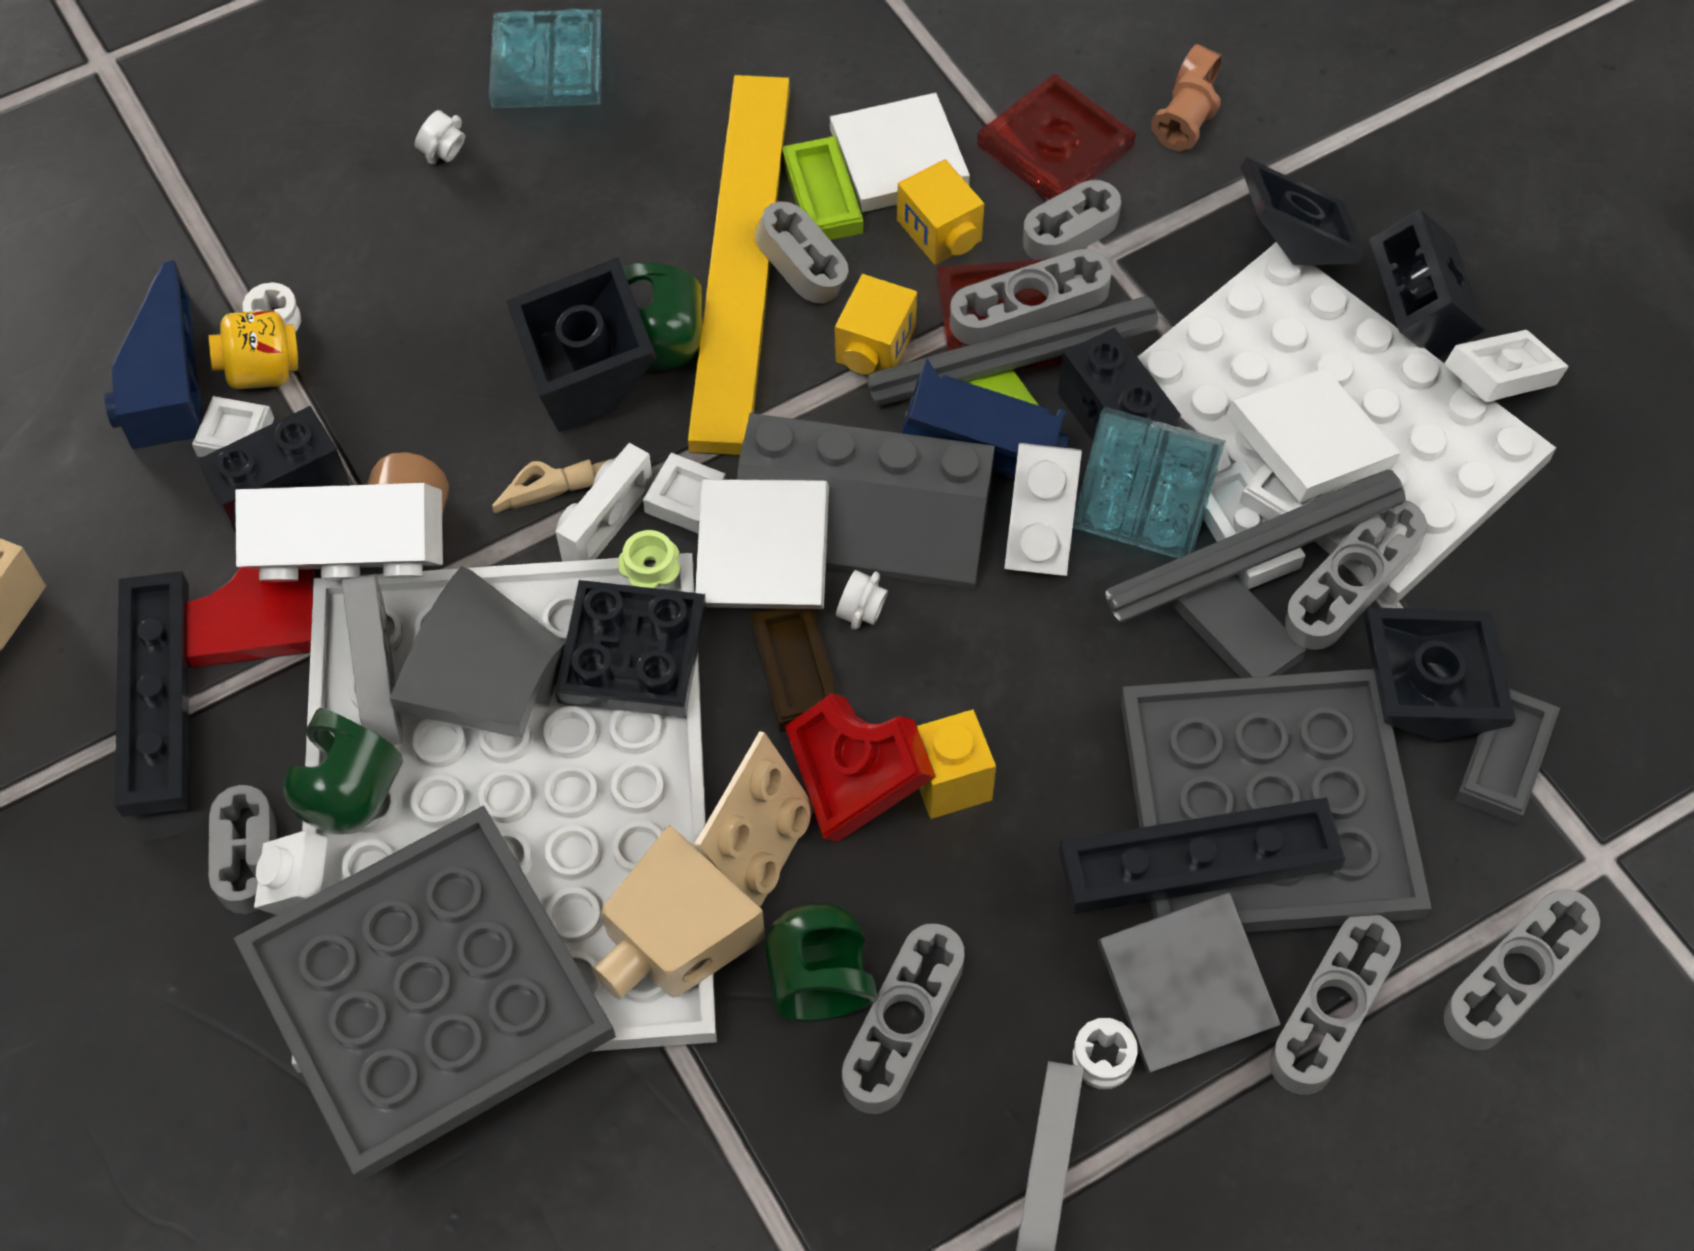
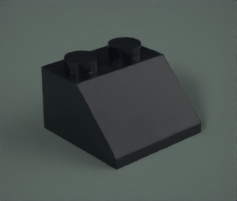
M619 257L506 300L538 395L558 432L614 411L657 358Z

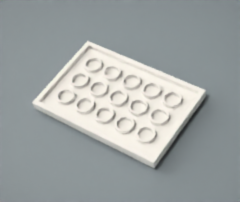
M1277 242L1138 356V359L1180 412L1181 418L1178 430L1222 442V445L1226 447L1231 464L1245 459L1255 475L1264 465L1265 461L1226 416L1232 400L1326 368L1398 449L1400 454L1393 467L1386 470H1393L1397 477H1399L1405 491L1406 500L1418 506L1426 518L1427 529L1419 552L1380 594L1393 606L1551 460L1556 449L1555 446L1495 401L1485 402L1483 399L1468 393L1462 387L1461 379L1445 366L1441 360L1425 348L1416 346L1402 335L1397 327L1316 266L1293 265ZM1370 475V476L1365 477V478H1363V479H1360V480H1358V481L1352 482V483L1347 484V485H1345V486L1339 487V488L1334 489V490H1332V491L1326 492V493H1324V495H1323L1322 497H1324V496H1326V495H1329V494H1331V493H1333V492H1336V491H1338V490H1340V489H1343V488H1345V487H1348V486H1350V485H1352V484H1355V483H1357V482H1359V481H1362V480H1364V479H1366V478H1369V477H1371V476H1373V475ZM1359 523L1314 542L1331 554ZM1399 523L1392 529L1385 527L1382 541L1376 548L1383 554L1386 545L1394 536L1398 534L1405 536L1406 526ZM1349 561L1343 564L1366 584L1373 581V572L1366 564L1358 561Z

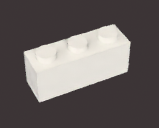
M426 483L235 490L236 567L259 571V581H298V570L321 569V579L344 580L360 577V568L383 567V577L417 578L423 577L422 566L443 565L442 490Z

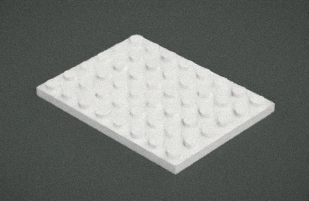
M682 553L677 559V562L680 564V572L677 578L671 584L660 585L657 589L695 593L692 553ZM619 558L468 568L564 642H566L579 580L630 585L629 578L623 577L619 572ZM655 561L644 563L646 567H652L656 564ZM458 569L422 571L423 577L386 578L383 577V574H376L386 610L396 682L428 613ZM314 578L307 727L318 708L330 710L361 725L343 595V580ZM698 654L686 718L557 703L555 696L556 685L549 705L535 702L522 739L400 712L403 743L394 745V747L402 754L403 763L374 819L362 830L353 834L327 833L303 821L302 831L307 830L327 837L321 891L484 805L614 1028L616 1037L592 1051L717 1042L714 973L682 995L674 998L669 996L646 975L619 1000L603 987L592 972V968L617 946L606 934L601 914L602 909L659 835L671 825L700 852L695 842L706 825ZM307 737L305 766H318L328 755L318 749ZM292 1055V1065L297 1073H301Z

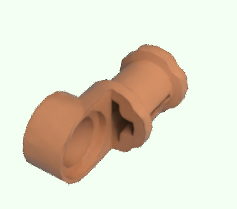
M1199 44L1192 47L1179 70L1175 87L1172 91L1173 100L1167 108L1158 110L1151 121V130L1156 135L1158 141L1168 149L1177 152L1190 150L1194 147L1199 139V128L1205 120L1214 118L1221 107V99L1212 85L1220 70L1223 57Z

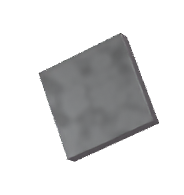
M1230 892L1097 940L1130 1030L1137 1041V1048L1147 1073L1281 1025Z

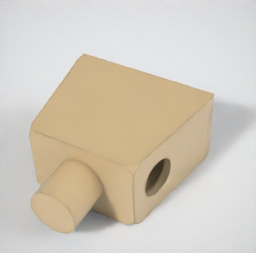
M669 825L605 903L601 914L606 934L617 946L592 968V972L603 987L619 1000L646 975L669 996L673 998L678 997L758 944L765 937L763 910L678 831Z

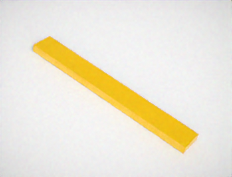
M734 75L688 434L689 452L740 455L749 414L754 413L771 264L756 244L754 233L764 210L770 204L778 201L782 146H784L790 94L789 78Z

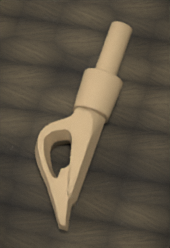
M588 459L563 469H554L540 461L531 462L519 472L508 488L492 504V510L497 514L509 508L517 509L552 499L566 493L569 489L571 492L592 487L597 472L608 460L591 465ZM539 478L537 481L525 486L531 480Z

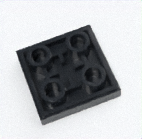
M579 580L555 689L557 703L686 718L706 610L705 594Z

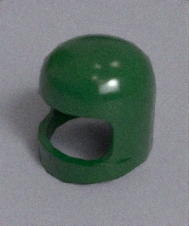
M635 263L623 267L629 285L639 280L650 281L653 288V298L650 305L645 308L638 307L657 357L647 370L669 371L685 365L697 353L701 341L702 286L697 278L685 270L659 263Z
M318 708L305 731L308 739L328 756L318 766H292L289 768L284 779V796L292 812L305 823L331 834H353L367 826L378 813L403 763L402 754L394 745L371 730L330 710Z
M810 903L785 912L773 923L766 940V958L773 1006L779 1017L799 1022L825 1021L852 1014L878 1001L875 980L871 974L863 971L862 948L865 938L859 922L852 913L838 905Z

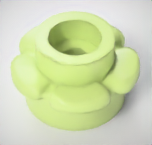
M654 530L640 531L626 541L623 552L618 559L619 572L623 577L629 578L631 586L657 588L660 585H669L677 578L680 572V564L677 562L680 553L677 546L663 533ZM647 561L656 562V564L652 567H646L644 565V563Z

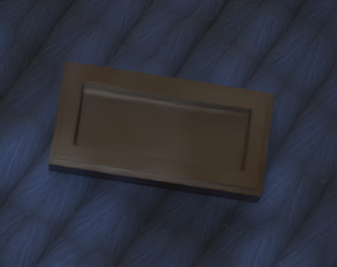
M771 608L749 613L751 629L780 733L786 732L785 726L829 694L838 695L814 609Z

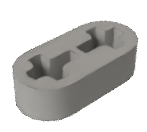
M1088 180L1059 194L1027 214L1023 228V249L1033 260L1041 262L1077 249L1086 248L1115 230L1119 222L1121 195L1114 186L1101 180ZM1085 206L1090 207V209L1084 211ZM1103 207L1105 210L1100 212L1098 209ZM1040 231H1044L1046 233L1039 236ZM1059 232V237L1054 238L1052 236L1055 233Z
M780 201L770 204L764 210L754 233L755 242L759 249L801 297L813 303L832 301L839 294L849 272L848 263L844 256L799 206L790 202ZM810 270H812L816 274L824 271L829 276V278L825 274H818L817 276H815Z
M237 785L223 791L212 803L209 814L208 877L210 887L226 909L242 914L259 910L254 908L258 883L256 879L257 863L262 854L263 843L277 839V821L273 808L261 790L248 785ZM251 808L254 816L247 819L246 838L240 839L239 833L232 821L239 819L241 809ZM240 859H246L255 877L247 880L246 890L236 892L231 882L239 879Z

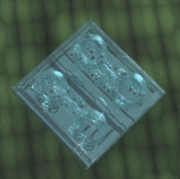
M567 9L564 11L535 12L516 10L505 13H493L489 81L491 108L601 105L603 18L601 9Z
M1104 407L1098 422L1075 509L1073 528L1174 558H1181L1194 552L1226 440Z

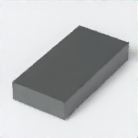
M1235 575L1172 602L1171 606L1240 678L1283 675L1304 658L1307 649L1299 646L1289 637L1285 626Z
M1509 689L1516 720L1510 727L1478 733L1454 801L1518 825L1524 816L1560 707Z

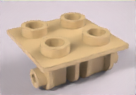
M759 731L695 842L700 852L759 907L763 904L767 894L775 888L782 867L797 840L806 832L811 815L814 812L810 798L766 733Z

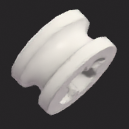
M273 282L261 284L253 288L245 296L242 303L243 312L266 311L279 307L274 311L281 315L284 324H294L295 332L300 326L301 314L296 305L295 296L290 288L283 284Z
M1097 1018L1086 1023L1078 1032L1072 1052L1073 1065L1083 1067L1082 1080L1087 1085L1097 1089L1115 1088L1122 1085L1131 1075L1138 1054L1137 1041L1132 1031L1122 1022L1112 1018ZM1097 1040L1103 1047H1109L1115 1043L1120 1048L1115 1061L1119 1065L1112 1067L1106 1060H1101L1094 1064L1090 1060L1094 1044L1091 1042Z

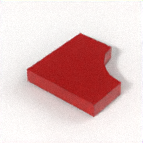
M240 567L231 581L211 595L186 602V658L191 667L310 652L314 578H316V569L298 570V581L263 582L259 581V571Z
M831 693L785 726L817 822L825 840L841 841L936 778L914 719L898 716L882 724H869L855 714L846 697Z

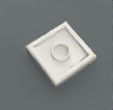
M937 93L830 116V131L832 136L837 138L861 213L897 205L898 182L944 159L952 165L969 185L970 174Z
M1326 368L1232 400L1226 413L1228 419L1299 503L1393 467L1400 454L1398 449Z
M702 479L695 593L705 594L706 607L824 609L829 485L827 481Z

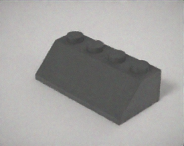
M749 414L738 463L737 480L827 481L829 485L826 569L850 573L857 570L871 576L876 571L880 574V577L975 590L992 485L995 446L762 414Z

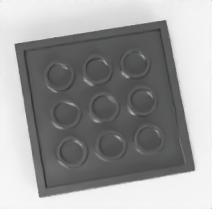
M1374 669L1122 687L1120 702L1140 828L1327 797L1346 858L1341 870L1151 901L1153 919L1230 892L1245 933L1341 926L1349 917L1381 915L1390 922L1427 918L1432 909L1393 727L1384 723Z
M484 805L234 937L342 1154L359 1183L616 1037L612 1024Z

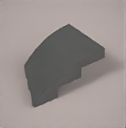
M461 566L444 587L428 613L401 669L390 701L396 712L522 739L535 702L545 705L550 703L559 675L565 642L475 572Z

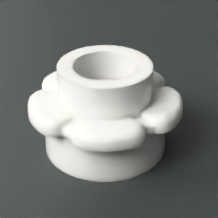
M437 110L424 122L415 139V148L425 154L428 163L435 164L440 158L449 162L457 155L465 140V134L459 130L462 122L461 118L457 115L450 118L442 111Z
M855 570L844 589L836 616L851 622V629L856 630L860 628L862 621L874 625L883 608L888 590L878 586L880 574L876 571L871 577Z

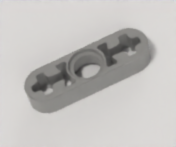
M1077 249L964 287L951 300L950 330L959 341L972 345L1044 325L1097 307L1106 300L1109 294L1112 275L1111 264L1103 254L1095 250ZM1081 274L1083 276V278L1081 277L1074 279L1075 275ZM1094 279V282L1087 284L1085 281ZM1032 288L1041 291L1047 299L1039 305L1028 306L1020 303L1014 295L1020 290ZM1064 289L1063 294H1059L1058 291ZM998 300H1003V303L998 304ZM975 310L980 317L987 316L985 320H978L974 314L967 315V312Z
M1405 500L1399 506L1361 521L1290 598L1285 618L1286 631L1296 644L1312 650L1324 649L1333 645L1419 552L1427 529L1426 518L1421 509L1412 502ZM1399 523L1406 526L1405 536L1401 534L1394 536L1386 545L1383 554L1376 548L1382 541L1385 527L1392 529ZM1349 561L1362 562L1372 570L1374 579L1365 586H1352L1340 578L1338 568ZM1329 592L1335 601L1330 605L1326 623L1318 620L1312 626L1304 622L1305 612H1317L1326 602Z
M376 574L344 579L342 582L361 726L380 735L392 745L402 744L403 732L400 712L394 711L390 701L396 681L386 610L378 577Z
M1560 889L1547 894L1456 989L1444 1010V1024L1447 1032L1458 1044L1472 1050H1486L1497 1045L1580 957L1596 937L1600 928L1599 913L1591 900L1577 891ZM1565 914L1571 916L1576 921L1573 929L1566 931L1551 948L1542 939L1551 929L1556 919L1564 917ZM1514 953L1530 957L1539 967L1540 981L1531 985L1517 983L1506 973L1504 958ZM1492 990L1503 998L1491 1012L1487 1021L1484 1020L1475 1026L1466 1019L1470 1009L1478 1007Z
M1383 916L1349 917L1343 923L1282 1030L1270 1056V1068L1275 1080L1287 1091L1299 1095H1310L1319 1092L1328 1084L1400 953L1401 940L1395 926ZM1366 935L1377 941L1375 946L1376 953H1372L1369 956L1360 975H1357L1347 969L1358 948V943ZM1326 987H1338L1345 990L1353 999L1354 1013L1343 1019H1336L1326 1015L1317 1003V993ZM1313 1029L1325 1037L1314 1056L1313 1062L1316 1066L1310 1065L1305 1073L1292 1066L1295 1061V1055L1292 1052L1298 1053L1302 1050Z
M925 924L914 929L906 938L878 993V1001L873 1003L842 1066L844 1095L848 1102L857 1110L868 1114L883 1113L892 1109L903 1096L963 972L964 946L960 937L951 928L941 924ZM934 946L941 947L945 950L944 962L949 966L938 963L933 968L927 980L926 991L916 984L922 967V956L918 951L923 954H929ZM902 979H905V980H907L908 982H900V981H901ZM930 994H937V996L932 997ZM901 1001L915 1004L923 1013L924 1021L916 1031L908 1034L892 1031L886 1025L883 1018L885 1011L892 1004ZM876 1038L879 1042H873L871 1039ZM881 1043L892 1051L885 1068V1080L890 1085L888 1087L884 1084H877L872 1092L864 1091L862 1089V1076L857 1071L860 1069L870 1072L874 1068L880 1056ZM899 1053H908V1054H907L906 1057L903 1058Z
M1048 1061L1016 1251H1055L1083 1067Z

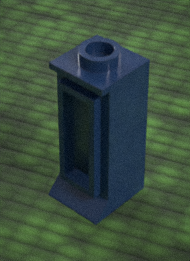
M927 358L915 383L901 430L903 434L995 446L993 473L1015 480L1019 443L1066 448L1069 435L1060 433L1065 414L1064 409L1059 408L1056 415L1048 413L1049 409L1017 398L946 375L940 378Z

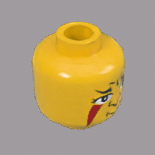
M266 310L226 314L220 323V334L208 335L212 371L224 370L226 382L233 389L279 387L287 382L289 371H298V353L294 324H284L283 318L276 311Z

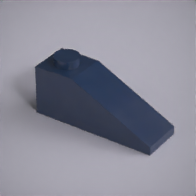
M175 260L162 262L111 366L113 391L105 393L104 396L105 407L111 426L113 428L122 427L132 450L195 438L203 420L190 296Z

